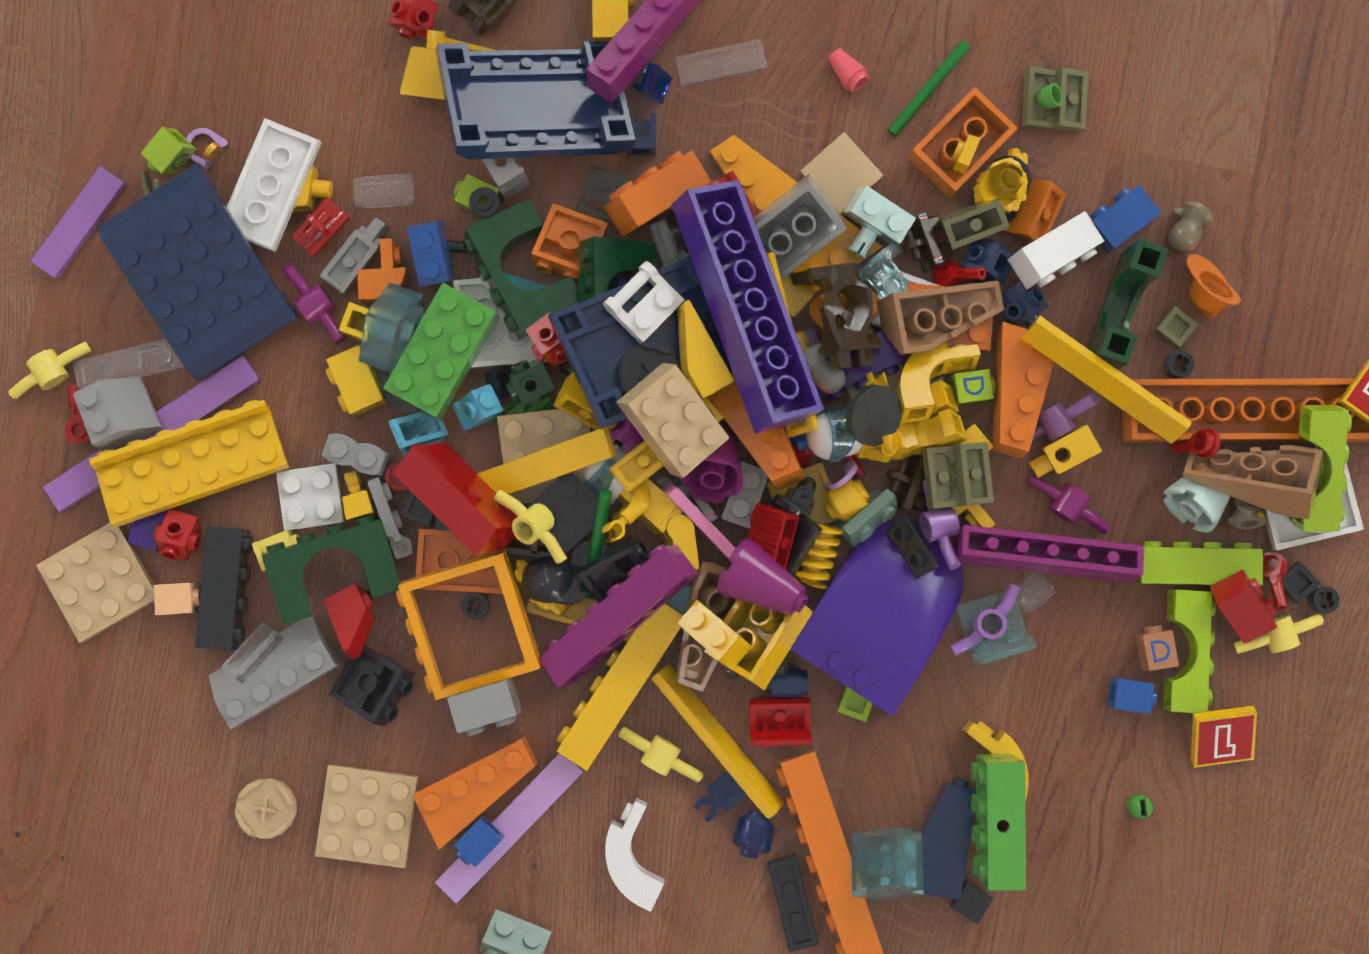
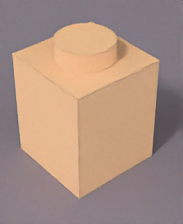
M199 583L154 585L155 615L198 613L200 599Z

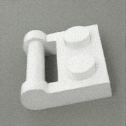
M645 261L639 267V272L614 297L610 296L605 300L603 306L642 344L678 308L684 299L662 278L650 262ZM649 281L654 288L627 314L622 306Z

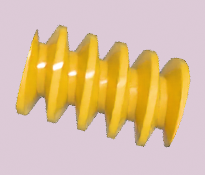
M815 522L823 530L801 564L802 570H798L795 576L799 578V581L807 585L827 589V585L822 581L829 580L830 574L824 569L833 568L834 563L828 558L836 557L837 551L831 546L840 545L841 540L835 535L843 534V530L830 524Z

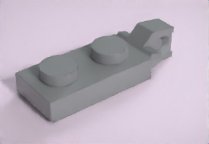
M375 217L368 228L362 225L358 230L355 229L322 271L320 277L340 293L346 295L358 279L357 270L366 269L380 251V239L389 228L387 224Z
M379 477L369 480L368 486L395 559L398 560L412 555L411 540L402 536L398 530L403 527L398 510L392 512L388 500L393 499L388 483L382 484Z

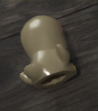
M1188 201L1185 203L1184 209L1176 208L1173 210V213L1181 219L1168 233V242L1172 248L1179 252L1193 250L1204 233L1202 228L1213 220V215L1206 206L1196 201Z
M1232 497L1236 511L1231 517L1227 518L1228 524L1241 530L1253 529L1265 524V517L1260 507Z

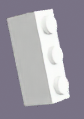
M1085 211L1023 247L1007 260L1026 289L1036 284L1042 288L1056 279L1054 273L1057 271L1063 275L1077 266L1075 263L1077 259H1080L1083 263L1096 255L1098 252L1095 248L1105 240Z

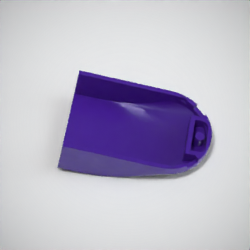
M890 521L881 524L867 540L858 543L854 548L850 549L828 583L827 589H824L811 609L813 613L792 645L791 650L893 717L927 664L958 607L963 591V570L961 565L956 569H949L938 540L927 542L934 554L939 557L938 563L940 566L931 572L928 571L916 580L885 530L893 522ZM915 521V524L917 525L918 529L920 530L919 522H916V521Z

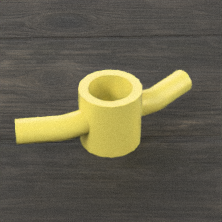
M86 341L58 356L53 349L44 350L32 356L26 363L31 373L15 384L8 391L9 395L13 399H18L37 383L42 390H48L62 384L69 378V374L64 366L91 352Z
M499 490L496 493L494 500L510 509L517 516L512 522V531L520 542L528 545L540 539L547 547L556 564L567 559L558 541L549 532L554 526V517L545 505L537 503L527 509L520 501L504 491Z
M1315 614L1293 623L1291 615L1276 617L1274 620L1278 628L1245 644L1241 640L1234 642L1238 654L1268 645L1270 653L1286 651L1301 644L1298 634L1323 625L1324 619L1320 614Z
M625 726L620 730L618 736L643 751L645 754L641 762L657 773L667 776L672 768L697 783L703 778L702 771L677 758L682 749L667 739L656 734L652 742Z

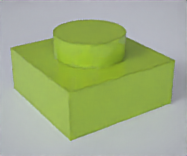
M845 686L837 712L866 722L873 703Z

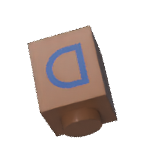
M1162 625L1143 627L1144 633L1135 634L1141 670L1153 671L1179 666L1173 630L1162 629Z

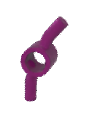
M292 263L286 265L282 271L300 293V296L294 300L299 311L311 325L319 320L335 344L342 343L346 337L339 331L338 325L329 314L336 306L328 294L318 283L310 288Z
M1035 474L1030 477L1029 485L1054 499L1049 509L1057 516L1071 524H1075L1080 517L1102 534L1109 532L1111 525L1087 508L1091 498L1084 491L1070 483H1066L1060 490L1043 478H1037Z

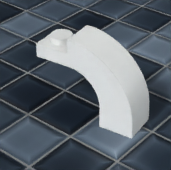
M636 797L634 804L627 803L620 819L625 821L624 825L615 820L611 822L605 845L606 864L610 876L620 892L631 902L651 912L662 890L665 879L643 868L633 855L631 846L632 836L647 807V802Z

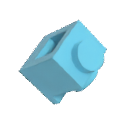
M491 384L470 391L460 401L451 405L464 432L489 423L504 411Z

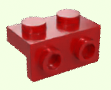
M810 697L749 699L750 741L752 746L768 748L773 745H789L799 747L812 743Z

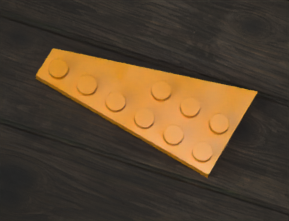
M732 135L709 151L710 156L724 175L733 170L757 214L798 183L735 135ZM839 214L847 229L791 273L806 271L808 268L836 264H860L881 250L883 246L874 241L864 259L856 256V252H850L848 248L852 245L860 229ZM803 285L813 295L822 289L817 285Z

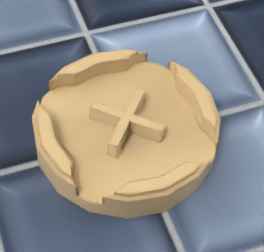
M260 778L247 784L239 793L235 817L240 828L249 836L260 839H272L283 834L293 824L297 813V802L292 790L284 782L274 778Z

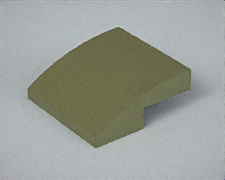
M1033 66L1024 69L1021 127L1061 131L1085 130L1089 71L1064 67L1058 70H1051ZM1056 83L1062 91V105L1053 109L1041 107L1037 101L1039 90L1046 85Z
M987 442L922 449L928 509L994 503Z

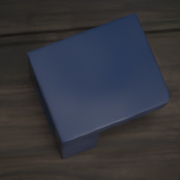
M650 114V119H631L636 140L634 146L626 150V154L632 156H656V114Z

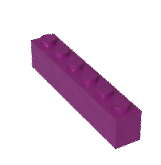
M645 0L586 68L588 88L612 104L701 0Z
M963 525L959 530L958 536L955 538V553L961 564L1133 583L1143 576L1144 546L970 525Z
M660 545L652 550L649 554L650 559L645 564H639L632 568L627 574L629 578L626 581L611 587L606 593L608 595L606 599L591 605L586 610L587 616L581 621L577 620L565 629L567 633L561 639L557 638L545 647L546 652L538 660L558 688L575 684L698 575V572L678 545Z

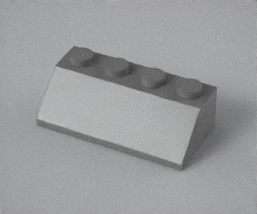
M810 174L753 218L765 252H773L775 254L781 280L847 229L827 195Z
M313 614L312 617L296 622L208 676L215 704L231 730L244 725L340 667L343 663Z

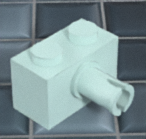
M867 185L860 187L843 212L844 215L862 227L848 250L852 253L856 252V256L864 259L877 237L890 245L900 244L916 218Z

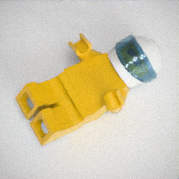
M872 372L867 373L868 382L865 386L870 384L888 386L885 372H882L881 376L875 379ZM942 380L930 384L935 402L930 418L900 423L895 433L882 437L884 444L874 447L863 445L854 440L853 435L849 434L846 428L845 414L847 408L844 407L827 408L820 411L816 417L818 430L806 433L807 445L813 454L822 459L830 460V462H837L844 457L855 454L857 458L888 463L891 459L900 460L905 457H911V455H922V449L952 446L966 441L967 437L961 416L957 414L959 409L953 387Z
M613 444L617 457L583 468L586 479L583 485L599 499L601 489L611 490L610 504L612 505L616 499L623 504V507L612 516L613 520L604 525L602 529L603 533L609 531L610 534L604 543L621 539L625 534V525H630L638 518L655 535L660 534L661 538L665 541V546L678 545L696 570L700 569L692 520L685 515H681L683 511L650 479L644 481L628 494L609 471L611 466L627 455L626 452L620 449L621 446Z

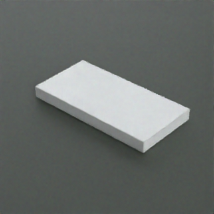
M266 118L263 120L228 202L227 209L249 242L276 252L322 143L318 139Z

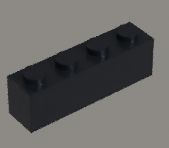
M206 526L196 648L236 650L244 642L245 627L241 626L242 614L246 613L248 607V598L244 596L245 584L249 583L251 574L250 566H247L248 554H251L253 549L251 544L253 543V537L250 536V530Z

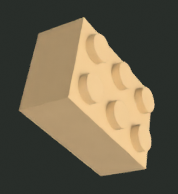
M662 363L616 402L671 475L684 478L729 439V436L676 364Z

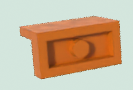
M1032 178L1027 199L1022 203L1015 219L1009 223L1010 228L1003 230V232L1022 236L1029 243L1049 233L1066 194L1052 181Z

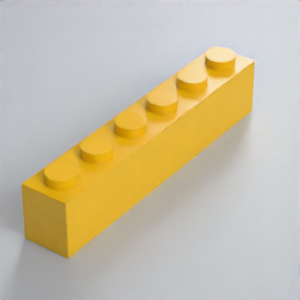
M668 602L665 603L624 640L627 643L621 652L615 649L605 664L610 667L605 677L598 675L589 689L594 694L588 703L582 700L573 713L577 720L571 728L566 725L556 741L561 743L557 749L558 753L587 771L680 630L681 627L677 622L683 617V612Z

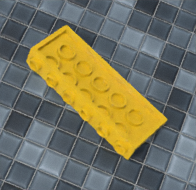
M252 400L246 402L241 408L232 411H219L214 414V417L190 421L185 424V427L176 430L160 431L155 437L146 440H134L129 442L126 447L117 450H104L99 452L96 457L89 459L90 466L96 471L110 524L114 528L289 468L271 409L265 400Z

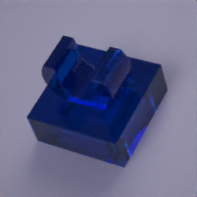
M648 63L646 69L639 71V74L643 76L641 84L634 83L633 87L653 103L662 104L673 77L658 64Z

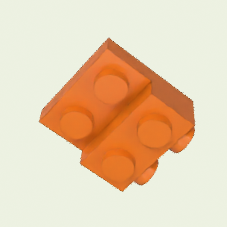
M553 203L531 253V263L535 265L537 271L543 274L550 275L553 271L562 274L563 279L572 276L575 284L578 285L580 277V262L577 259L579 242L593 236L605 237L608 223Z

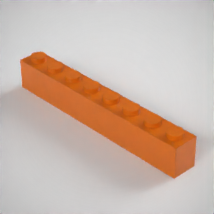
M810 749L779 760L781 768L776 769L781 787L788 786L791 797L786 798V802L791 816L796 814L798 816L801 826L795 828L801 845L806 843L808 845L811 855L805 856L811 874L817 872L820 884L815 887L820 902H827L830 913L826 914L825 917L830 932L837 931L840 943L835 944L837 953L884 954L815 751Z

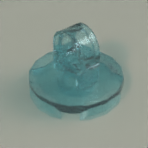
M896 242L891 243L872 257L863 268H859V276L862 283L869 281L882 298L893 293L886 286L887 279L894 280L898 284L899 291L897 293L907 291V280L893 262L902 253V249Z

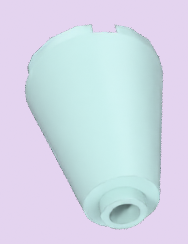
M1184 477L1169 486L1163 493L1167 495L1163 499L1164 504L1179 521L1185 523L1189 520L1196 524L1193 527L1194 530L1205 533L1213 531L1217 526L1231 497Z

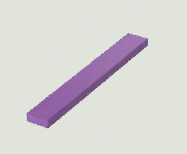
M242 355L157 411L162 429L140 440L155 437L158 432L163 430H176L185 427L186 423L193 420H203L262 380L246 356ZM98 450L43 487L58 512L63 513L100 488L96 471L90 466L89 459L96 457L102 450Z

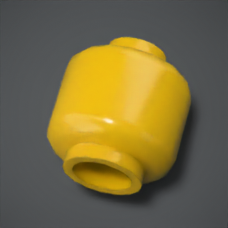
M850 479L840 488L827 491L826 496L829 502L825 504V508L834 520L839 517L843 522L848 523L869 505L868 501L871 500V497L859 479L855 482Z

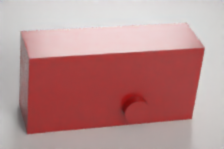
M445 442L412 446L393 474L475 556L506 549L516 537L512 531V522L517 516L510 509L494 500L496 492Z

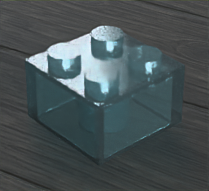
M393 283L387 285L366 314L359 362L392 373L416 331L417 325L420 324L424 316L425 308L421 307L423 294Z
M891 827L852 834L853 897L880 901L924 895L922 832L902 827Z

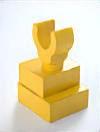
M356 471L345 473L344 477L350 495L342 497L346 520L356 525L355 520L370 515H373L374 519L379 518L371 493L367 490L363 491L360 474H357Z

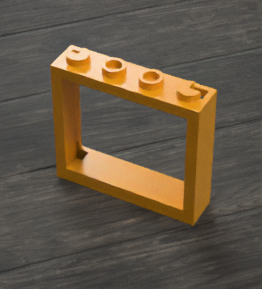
M506 549L406 579L398 585L399 590L396 591L397 599L401 608L405 607L408 615L406 627L410 636H415L418 647H415L416 657L420 665L424 664L427 673L424 677L426 688L429 693L433 692L435 700L540 669L542 664L538 659L541 656ZM494 566L525 661L444 686L413 590Z

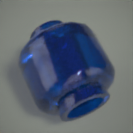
M748 811L747 815L738 818L732 842L741 849L740 855L757 859L758 854L770 852L776 831L775 826L770 822L771 818L768 819L763 814Z

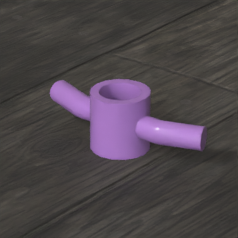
M1092 393L1066 409L1060 401L1042 411L1038 418L1039 425L1036 426L1032 442L1045 434L1051 442L1077 427L1072 418L1097 405V397Z
M923 480L925 499L928 507L926 482L925 480ZM952 507L928 509L929 512L921 513L919 516V527L924 536L923 538L926 542L938 540L949 569H956L961 563L952 547L950 537H955L959 534L960 524L958 516Z
M1009 583L1002 602L995 609L985 608L975 613L972 619L974 631L971 635L950 645V649L955 657L974 648L984 638L997 639L1005 633L1007 629L1005 616L1012 609L1021 589L1020 587ZM987 614H992L996 618L997 627L992 633L982 629L981 623Z

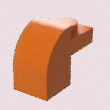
M392 238L380 239L381 269L357 270L358 299L363 304L391 302L398 298L395 295L396 293L404 292V286H408L410 272L405 267L398 268V265H402L403 262L402 249L397 247Z

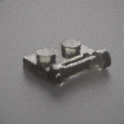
M591 166L575 211L615 226L605 210L589 205L590 200L594 199L608 204L611 201L609 195L632 180L633 182L634 179Z

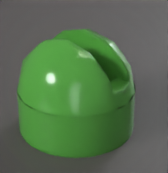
M1056 83L1046 85L1039 90L1037 101L1043 108H1056L1063 103L1062 91Z
M1135 794L1127 801V811L1136 819H1146L1152 814L1153 804L1148 797L1142 794ZM1140 800H1144V814L1142 815Z

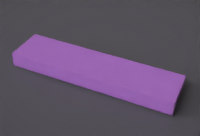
M100 166L30 262L58 280L127 184Z

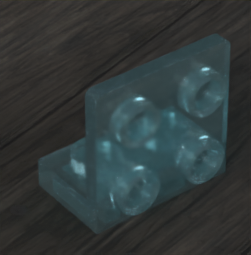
M1006 591L958 605L957 613L965 638L969 637L974 631L972 619L975 613L985 608L995 609L1002 602ZM1017 598L1012 609L1005 616L1007 620L1005 633L997 639L984 638L977 646L969 650L973 664L982 665L1038 648L1034 636L1027 634ZM987 614L981 623L982 629L984 631L988 630L991 633L997 627L996 618L992 614Z

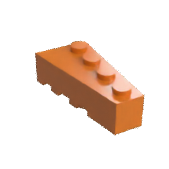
M1002 322L995 331L996 354L994 356L996 392L993 394L995 398L992 445L994 447L992 450L1022 459L1030 451L1054 361L1021 339L1028 329Z
M731 372L730 374L734 382L710 395L708 399L721 413L726 423L777 490L806 479L784 426L755 434L733 372Z
M525 736L412 794L439 850L538 764Z

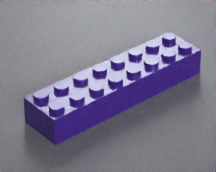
M735 180L687 189L671 205L755 434L807 420L824 410L740 181Z

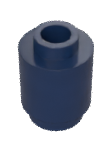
M800 667L778 668L766 687L765 692H771V698H800L801 695L808 694L807 670H800Z

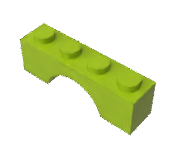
M1301 405L1299 436L1312 442L1317 449L1323 450L1316 495L1310 518L1293 517L1292 524L1302 531H1340V522L1344 520L1345 509L1342 504V495L1347 488V478L1344 474L1345 462L1349 459V447L1346 443L1347 432L1351 430L1352 420L1349 410L1338 405Z
M1191 590L1167 591L1166 620L1176 624L1186 635L1189 644V655L1186 664L1177 674L1164 679L1163 710L1201 713L1208 712V707L1212 705L1213 695L1212 690L1209 689V677L1213 675L1214 663L1210 658V646L1214 645L1215 632L1211 628V617L1216 612V601L1212 598V592Z

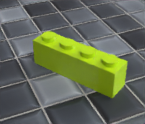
M1143 541V576L1134 581V584L1213 585L1243 569L1250 580L1256 578L1259 584L1263 585V549H1252V543H1233V549L1222 548V543L1203 542V548H1192V542H1173V548L1162 547V542Z

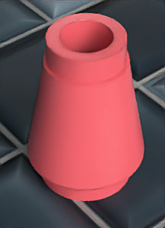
M841 48L835 50L829 56L828 61L845 90L849 89L852 93H855L869 81L870 76L867 74V68Z

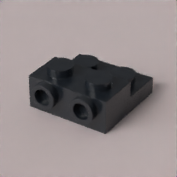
M630 535L606 548L603 556L578 569V576L597 602H602L608 597L606 593L611 587L618 583H623L629 578L627 574L632 568L639 564H645L648 561L646 558L648 557L647 548L642 541L635 542Z
M364 644L358 658L354 660L351 657L349 658L329 695L372 724L385 726L397 717L399 709L396 706L402 696H407L414 686V682L411 679L415 673Z

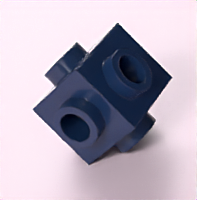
M986 238L985 241L977 240L970 243L961 267L985 268L986 277L984 279H972L978 283L999 281L1000 284H1004L1012 267L1007 259L1013 255L996 240Z
M1022 282L1001 294L1004 310L1001 311L1002 317L1007 323L1015 326L1024 324L1026 328L1030 327L1040 316L1039 313L1048 308L1042 292L1035 286L1026 289Z

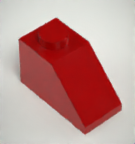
M353 584L323 599L343 652L354 660L360 656L376 617L372 610L375 602L368 590L363 591L357 584Z

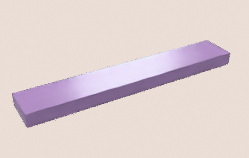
M559 753L492 822L505 836L502 841L476 867L471 863L467 865L458 858L435 883L457 904L584 770Z

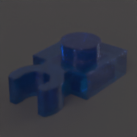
M725 771L707 787L711 796L699 798L694 807L697 810L704 804L710 806L711 811L704 818L708 822L716 816L718 807L721 806L727 812L747 794L729 772Z

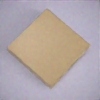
M845 132L800 170V174L803 177L810 174L840 215L844 212L858 188L866 185L871 188L884 176Z

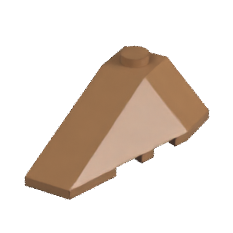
M999 281L892 293L876 301L882 332L901 355L930 351L1004 310Z
M1294 445L1280 446V450L1261 451V447H1252L1250 452L1232 453L1229 449L1218 450L1209 459L1200 458L1197 453L1191 451L1183 477L1273 513L1309 519L1316 495L1323 450Z
M715 562L702 563L698 575L690 588L687 611L698 600L722 621L725 619L737 599L723 596V594L717 591V584L722 570L724 569L728 572L729 567ZM685 630L683 631L676 681L703 692L717 661L704 652L706 648Z

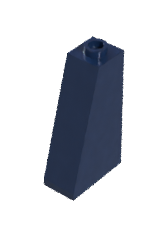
M952 778V783H942L897 877L896 885L900 890L961 900L971 827L974 819V812L971 809V795L976 794V788L970 786L971 781Z

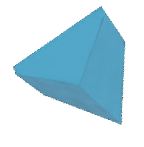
M424 411L392 419L388 422L404 457L412 446L441 443L449 435L443 420L440 421Z

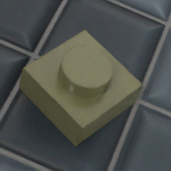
M1174 306L1154 331L1178 349L1199 324L1178 307Z

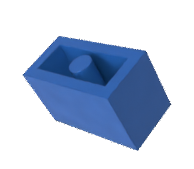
M1140 185L1132 191L1126 187L1113 198L1116 201L1115 204L1109 208L1103 205L1090 215L1093 219L1092 222L1105 240L1100 246L1107 254L1162 213Z
M443 219L407 227L419 286L438 284L454 279L455 275Z

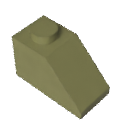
M1000 199L968 206L940 217L952 250L1010 228Z

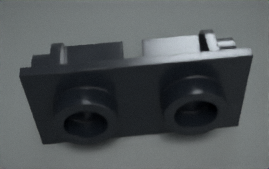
M805 477L806 479L799 481L795 489L788 487L783 499L787 503L786 507L799 516H802L803 513L810 516L815 503L812 499L817 485L816 481L811 477Z
M903 513L885 528L916 580L928 571L931 572L940 566L938 563L939 557L934 554L927 542L924 543L922 541L924 536L915 524L914 518L910 519L908 514Z

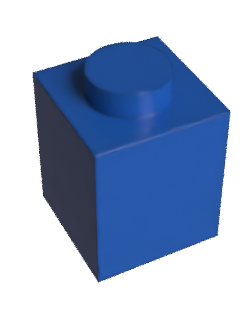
M1111 677L1107 707L1151 714V708H1154L1157 702V691L1154 690L1153 683Z
M483 815L454 844L458 849L456 855L465 864L469 865L471 863L476 867L505 836Z

